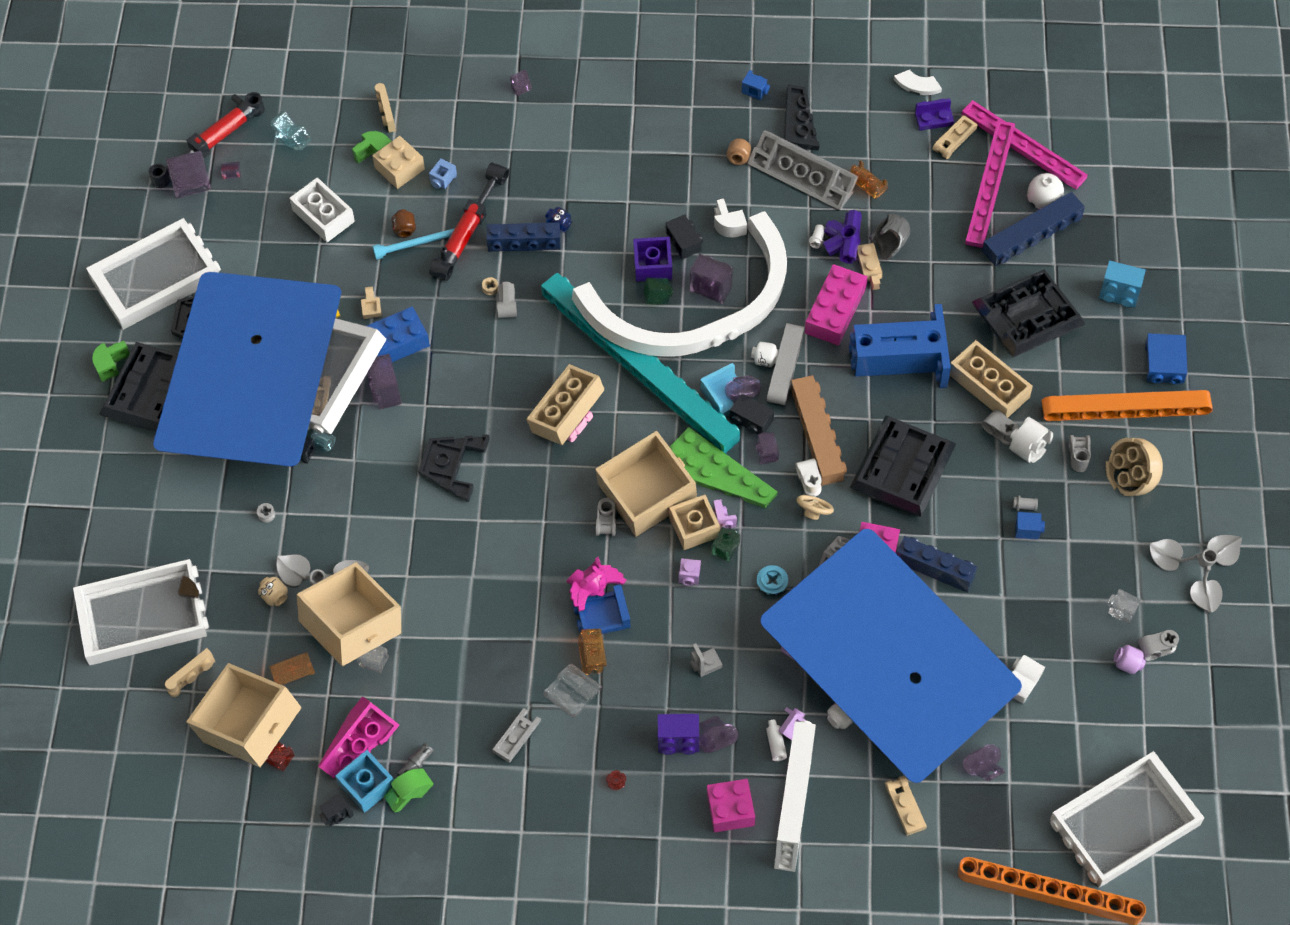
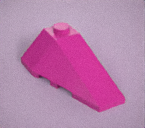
M362 696L349 712L318 767L335 778V775L363 752L368 750L371 753L373 748L385 743L398 728L399 724Z

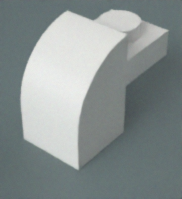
M724 199L717 200V207L714 208V227L716 231L725 237L731 238L747 235V222L743 210L728 213Z

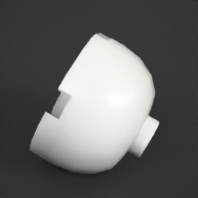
M1049 173L1040 174L1034 177L1029 184L1027 191L1028 201L1035 204L1036 208L1042 209L1063 197L1064 187L1055 175Z

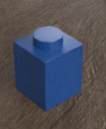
M1018 512L1015 523V538L1039 540L1040 534L1044 533L1045 521H1041V513Z

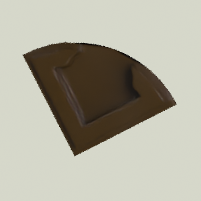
M183 576L178 595L180 597L199 598V590L193 580Z

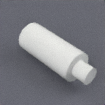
M769 720V727L766 731L772 760L782 761L787 758L783 735L779 732L781 726L777 725L776 720Z

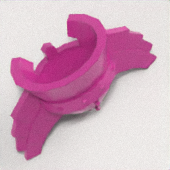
M598 556L584 572L577 569L566 582L571 585L569 593H571L574 607H578V611L585 610L588 596H604V589L607 584L617 583L623 585L627 579L623 578V574L618 572V569L612 568L611 565H601Z

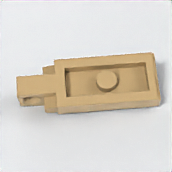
M874 243L859 245L857 257L862 274L868 276L867 281H870L872 290L880 289L879 279H882V270Z

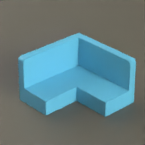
M733 363L700 379V391L707 401L711 403L713 409L721 412L724 416L730 414V409L734 403L728 395L742 388V383L735 374Z

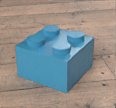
M1109 260L1099 299L1135 308L1146 270Z
M368 750L335 775L338 785L364 813L383 798L393 787L391 783L394 781V778Z

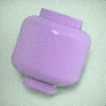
M1130 645L1119 647L1114 655L1116 667L1129 674H1135L1138 670L1141 671L1145 666L1146 660L1143 659L1144 654L1141 650Z

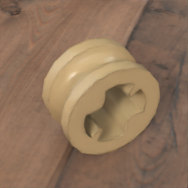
M492 277L484 279L482 291L486 295L496 294L498 292V281ZM491 284H493V287L487 289V285L490 286Z

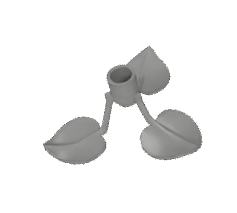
M1234 535L1216 536L1208 542L1207 549L1201 555L1196 554L1181 559L1183 556L1181 545L1171 539L1152 542L1149 549L1155 564L1166 571H1175L1179 566V562L1184 563L1198 559L1199 565L1205 568L1206 571L1203 582L1196 581L1191 586L1190 597L1198 607L1208 613H1213L1221 603L1222 588L1216 580L1207 581L1209 571L1215 562L1222 566L1233 565L1239 558L1242 538Z
M301 555L277 556L278 574L281 580L288 586L297 587L303 579H310L313 586L329 577L328 574L325 575L320 569L309 573V561ZM345 560L339 562L334 567L333 573L335 574L355 562L368 572L369 565L357 560Z

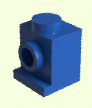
M752 70L748 71L742 81V93L761 100L764 94L767 95L770 89L767 79L754 75Z

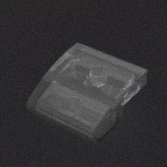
M570 663L558 674L557 680L544 690L543 695L572 718H575L596 696L602 686Z

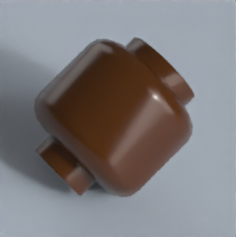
M402 209L392 216L393 232L401 238H407L415 232L416 224L413 213Z

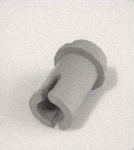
M1020 495L1013 498V509L1017 511L1019 509L1037 511V498H1021Z

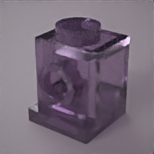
M764 432L758 435L756 450L759 454L760 465L779 460V450L774 432Z

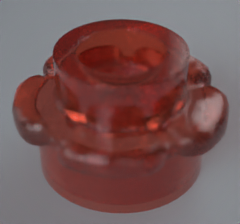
M618 770L612 771L606 777L608 786L613 790L622 789L627 780L626 775Z

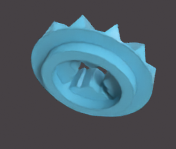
M766 566L757 575V585L767 595H777L780 592H784V589L788 586V575L779 566ZM769 578H771V579L777 578V579H776V584H774V583L768 584V583H769Z

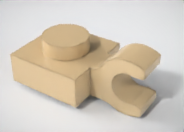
M365 287L366 299H361L363 319L382 317L380 298H374L373 287Z

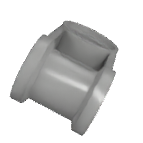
M994 410L981 423L987 433L993 435L1005 445H1011L1012 439L1010 436L1016 428L1018 429V425L999 410Z
M1086 435V437L1069 436L1071 468L1076 472H1084L1088 468L1091 457L1090 435Z
M603 498L598 503L596 536L600 534L616 536L615 503L610 498ZM604 508H610V509H611V510L608 511V512L603 511Z
M1166 630L1140 638L1138 645L1144 654V659L1151 661L1174 653L1179 636L1173 630Z

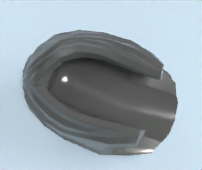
M888 213L887 218L881 221L872 232L869 239L872 240L874 238L877 241L881 251V259L888 260L892 258L903 247L911 231L909 222L900 215Z

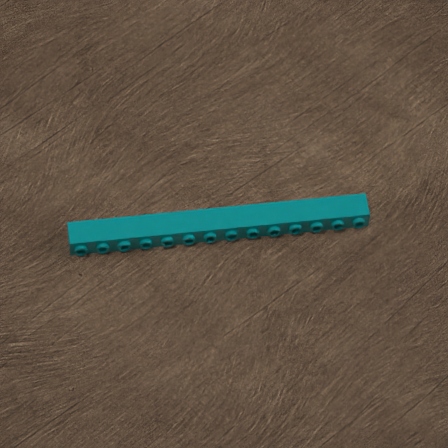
M556 273L541 285L544 298L551 304L554 303L561 313L707 441L710 440L714 446L725 454L740 441L739 428L735 424L729 423L721 412L713 409L711 403L707 400L704 401L695 389H690L682 378L674 375L673 371L668 366H664L657 356L625 349L599 334L585 320L573 302L572 294L575 287L570 284L565 276L562 277L559 273Z

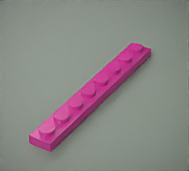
M973 100L962 110L961 114L978 124L980 128L994 136L997 121H1004ZM1014 128L1010 144L1012 149L1047 172L1055 175L1075 190L1087 179L1088 175Z
M997 121L969 226L966 245L983 248L1015 123Z

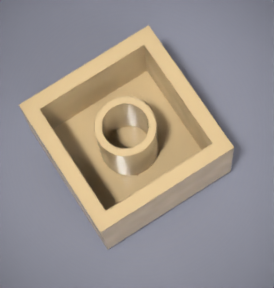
M401 136L372 155L375 169L397 189L425 170L423 156Z
M706 495L669 507L670 521L684 550L720 537V525Z

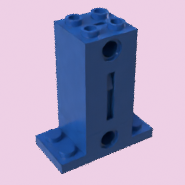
M934 304V310L930 312V321L854 325L853 332H850L849 353H852L851 370H855V377L935 372V380L939 381V387L947 388L951 366L942 304Z

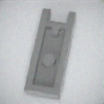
M525 708L493 748V753L509 763L541 721V718L538 716L533 722L526 719L525 716L528 710Z

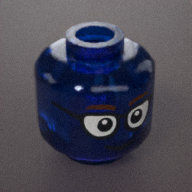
M556 207L554 210L550 208L545 215V218H547L546 223L560 222V233H565L573 222L571 214L561 207Z

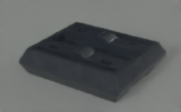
M1045 269L972 301L977 312L1012 358L1086 324Z
M135 342L99 415L146 430L157 431L161 417L160 414H162L178 353Z
M885 415L850 488L880 502L922 517L956 443ZM889 431H892L880 455H878V452L883 445L884 439H886ZM936 450H939L941 454L931 476L927 474L930 462ZM877 459V462L868 480H865V477H867L874 460ZM927 479L928 482L918 501L914 500L913 497L918 487H921L924 480Z

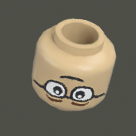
M266 577L260 582L258 594L269 606H279L285 602L288 588L278 577Z

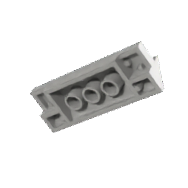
M766 130L763 131L758 145L754 147L747 163L838 210L843 208L853 194L852 190L859 177Z

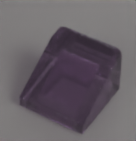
M526 70L510 76L511 88L517 96L532 89Z
M240 162L222 163V178L241 177Z

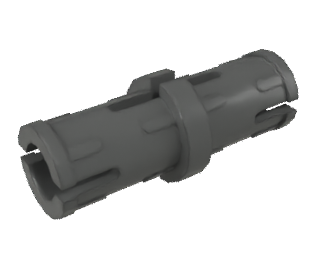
M423 743L421 748L408 758L409 761L397 772V775L400 776L413 769H421L422 763L434 752L431 747L428 748V745Z

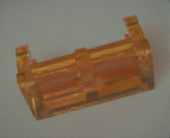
M861 160L858 167L855 164L851 166L850 172L859 176L856 184L873 198L877 199L888 189V181L885 179L881 181L864 168V162Z
M583 629L578 637L583 675H589L592 670H597L599 674L607 665L601 629Z
M307 652L269 666L274 681L280 685L315 674Z

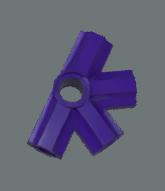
M849 210L845 213L844 224L836 220H829L827 222L824 232L832 238L824 241L823 244L829 256L840 252L839 259L841 262L853 264L856 261L857 249L861 243L859 236L862 220L861 212Z

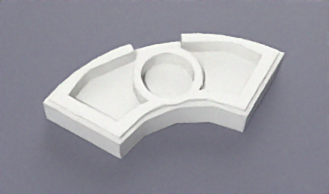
M910 70L894 76V81L908 92L913 91L920 93V95H934L941 93L942 90L934 76L920 77Z

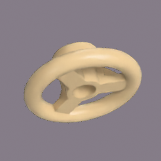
M809 495L797 497V503L805 509L804 515L808 518L817 520L820 514L829 515L834 511L830 503L820 498Z

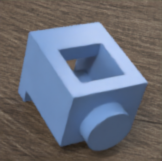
M440 159L429 172L430 182L437 189L440 187L446 189L453 178L457 177L456 166L443 159Z

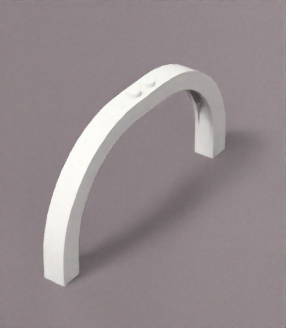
M765 211L749 217L747 229L763 251L768 266V280L764 289L744 309L687 332H652L623 321L605 306L590 282L574 288L572 300L585 320L599 334L625 349L652 356H682L697 353L713 346H719L722 342L729 339L737 338L739 335L757 326L769 315L778 302L783 289L787 269L786 250L779 231Z

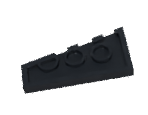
M788 84L784 140L800 148L819 150L820 145L816 138L817 132L813 125V116L810 113L806 88Z

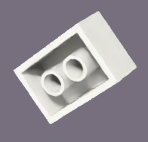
M319 178L314 179L290 197L292 210L326 242H329L355 222L352 209Z

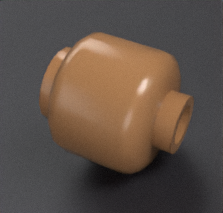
M744 139L732 140L726 153L727 159L735 165L745 164L749 159L751 146Z

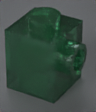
M646 278L643 289L646 304H668L669 298L673 295V288L670 286L668 278Z
M722 527L712 544V554L729 562L740 544V534L734 529Z

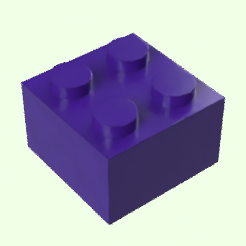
M670 237L633 239L636 282L672 279Z
M658 714V753L672 755L683 752L686 755H691L699 752V714Z

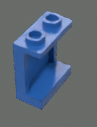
M1148 333L1145 341L1148 362L1146 381L1153 383H1184L1187 377L1186 335Z
M621 585L613 586L614 591L605 593L604 596L587 597L585 610L578 611V607H574L572 603L574 614H578L580 619L577 620L579 632L583 631L584 638L631 628L630 616Z

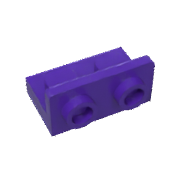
M950 98L928 102L923 101L916 104L915 118L919 131L954 125Z

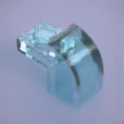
M281 111L270 122L278 133L276 137L279 141L292 150L301 151L312 140L303 125H295L285 111Z

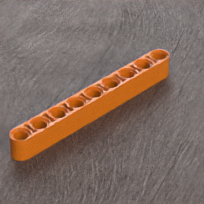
M1207 390L1049 396L1042 399L1043 416L1046 421L1206 415L1213 411L1210 392Z
M972 857L963 858L958 867L957 874L962 881L1130 925L1139 924L1146 913L1145 905L1136 899ZM969 866L973 872H965L963 867ZM984 872H991L994 877L988 878L984 875ZM1011 877L1014 883H1008L1004 878ZM1031 882L1034 884L1035 888L1030 889L1025 885V883ZM1046 888H1053L1056 893L1050 894L1046 891ZM1073 893L1077 899H1070L1067 894ZM1093 898L1098 904L1092 905L1088 899ZM1109 904H1115L1119 910H1112ZM1135 909L1139 912L1140 915L1135 916L1130 912V910Z

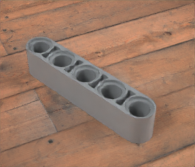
M786 323L767 395V402L786 405L791 380L794 376L804 337L805 327Z

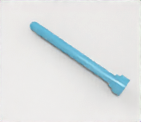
M454 229L388 246L373 245L375 259L383 258V256H386V253L448 238Z

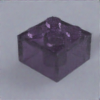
M201 151L166 159L177 198L212 190Z
M699 253L690 269V291L723 304L732 289L733 267L725 262H719L710 256Z
M390 354L376 357L367 372L374 403H378L380 409L402 404Z

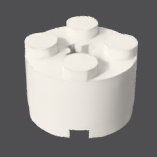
M1028 417L1019 429L1016 428L1010 436L1012 442L1009 449L1025 461L1035 463L1046 452L1044 447L1047 443H1051L1053 432Z

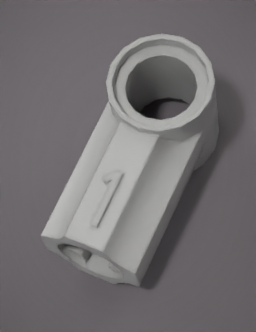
M502 282V284L498 285V318L517 317L514 284Z

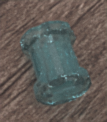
M314 431L311 435L315 444L322 446L325 451L331 450L336 441L335 436H329L324 432L320 434Z

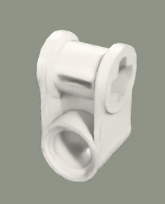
M815 458L796 463V471L804 492L809 496H818L821 493V476Z

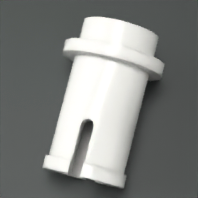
M816 225L813 235L809 238L810 246L813 248H819L823 245L824 230L826 228L823 225Z

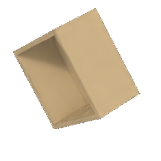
M658 431L650 434L595 469L598 485L607 498L614 501L615 509L636 537L669 517V507L697 498L695 481L684 468L685 464L680 457L677 458Z
M357 562L297 594L299 622L341 666L348 664L402 633L401 606Z
M228 663L186 722L203 743L261 767L300 711L301 706L285 686Z

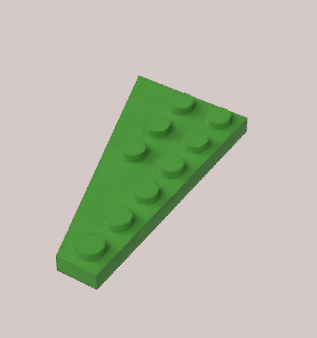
M690 427L670 446L677 458L680 457L685 464L684 468L697 485L714 491L716 489L725 492L728 496H737L742 498L743 501L766 508L777 496L778 492Z

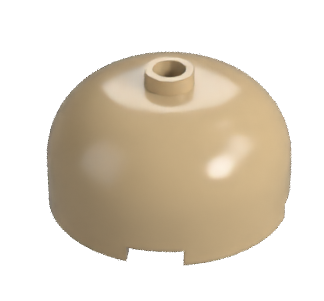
M1123 438L1111 447L1112 452L1109 461H1106V474L1114 490L1118 487L1120 493L1124 494V496H1140L1147 494L1157 486L1162 476L1163 462L1158 449L1152 443L1141 438ZM1115 469H1129V472L1119 473L1117 484L1114 479ZM1122 487H1139V488H1138L1137 490L1130 491V490H1126V489H1124V488H1122Z

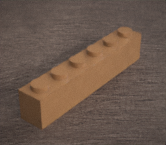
M813 375L791 380V393L812 458H815L821 476V486L844 481V473H847L845 462H841V449L839 445L836 446L835 444L836 434L834 429L831 430L830 428L831 420L829 414H826L824 410L826 408L825 400L823 397L820 398L819 383L815 382Z

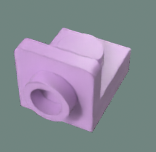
M721 499L714 500L713 512L718 520L720 529L730 530L736 527V515L728 516L727 508L722 505Z
M681 558L679 583L687 586L698 585L701 560Z
M786 707L785 711L790 715L779 729V732L792 740L795 721H806L803 718L805 714L796 708L792 711Z

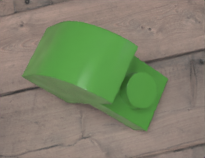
M366 132L362 134L363 141L352 148L354 160L359 164L392 141L381 132Z
M125 341L115 343L108 348L105 343H102L95 349L92 360L102 382L119 375L115 362L127 358L130 354Z
M423 768L413 769L397 777L391 783L393 787L383 797L394 812H400L412 798H422L434 784Z

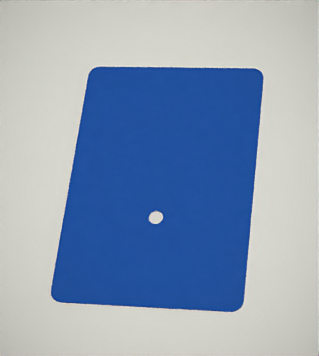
M205 272L202 274L154 438V448L157 451L281 466L297 465L301 459L337 314L341 289L336 285L218 272ZM254 335H259L262 340L258 344H253L251 338Z
M871 529L861 530L761 617V624L768 633L888 759L914 783L923 781L1014 698L1022 688L1021 681ZM916 672L920 674L921 681L917 684L912 683L909 678L911 673Z

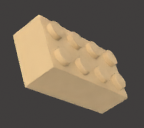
M976 340L950 363V376L992 411L999 410L1007 418L1030 398L1033 386Z
M569 364L526 419L532 433L563 445L603 393L604 387L600 377Z

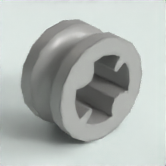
M263 503L258 506L257 515L261 522L269 523L274 520L275 511L271 504ZM265 510H268L267 516H264Z

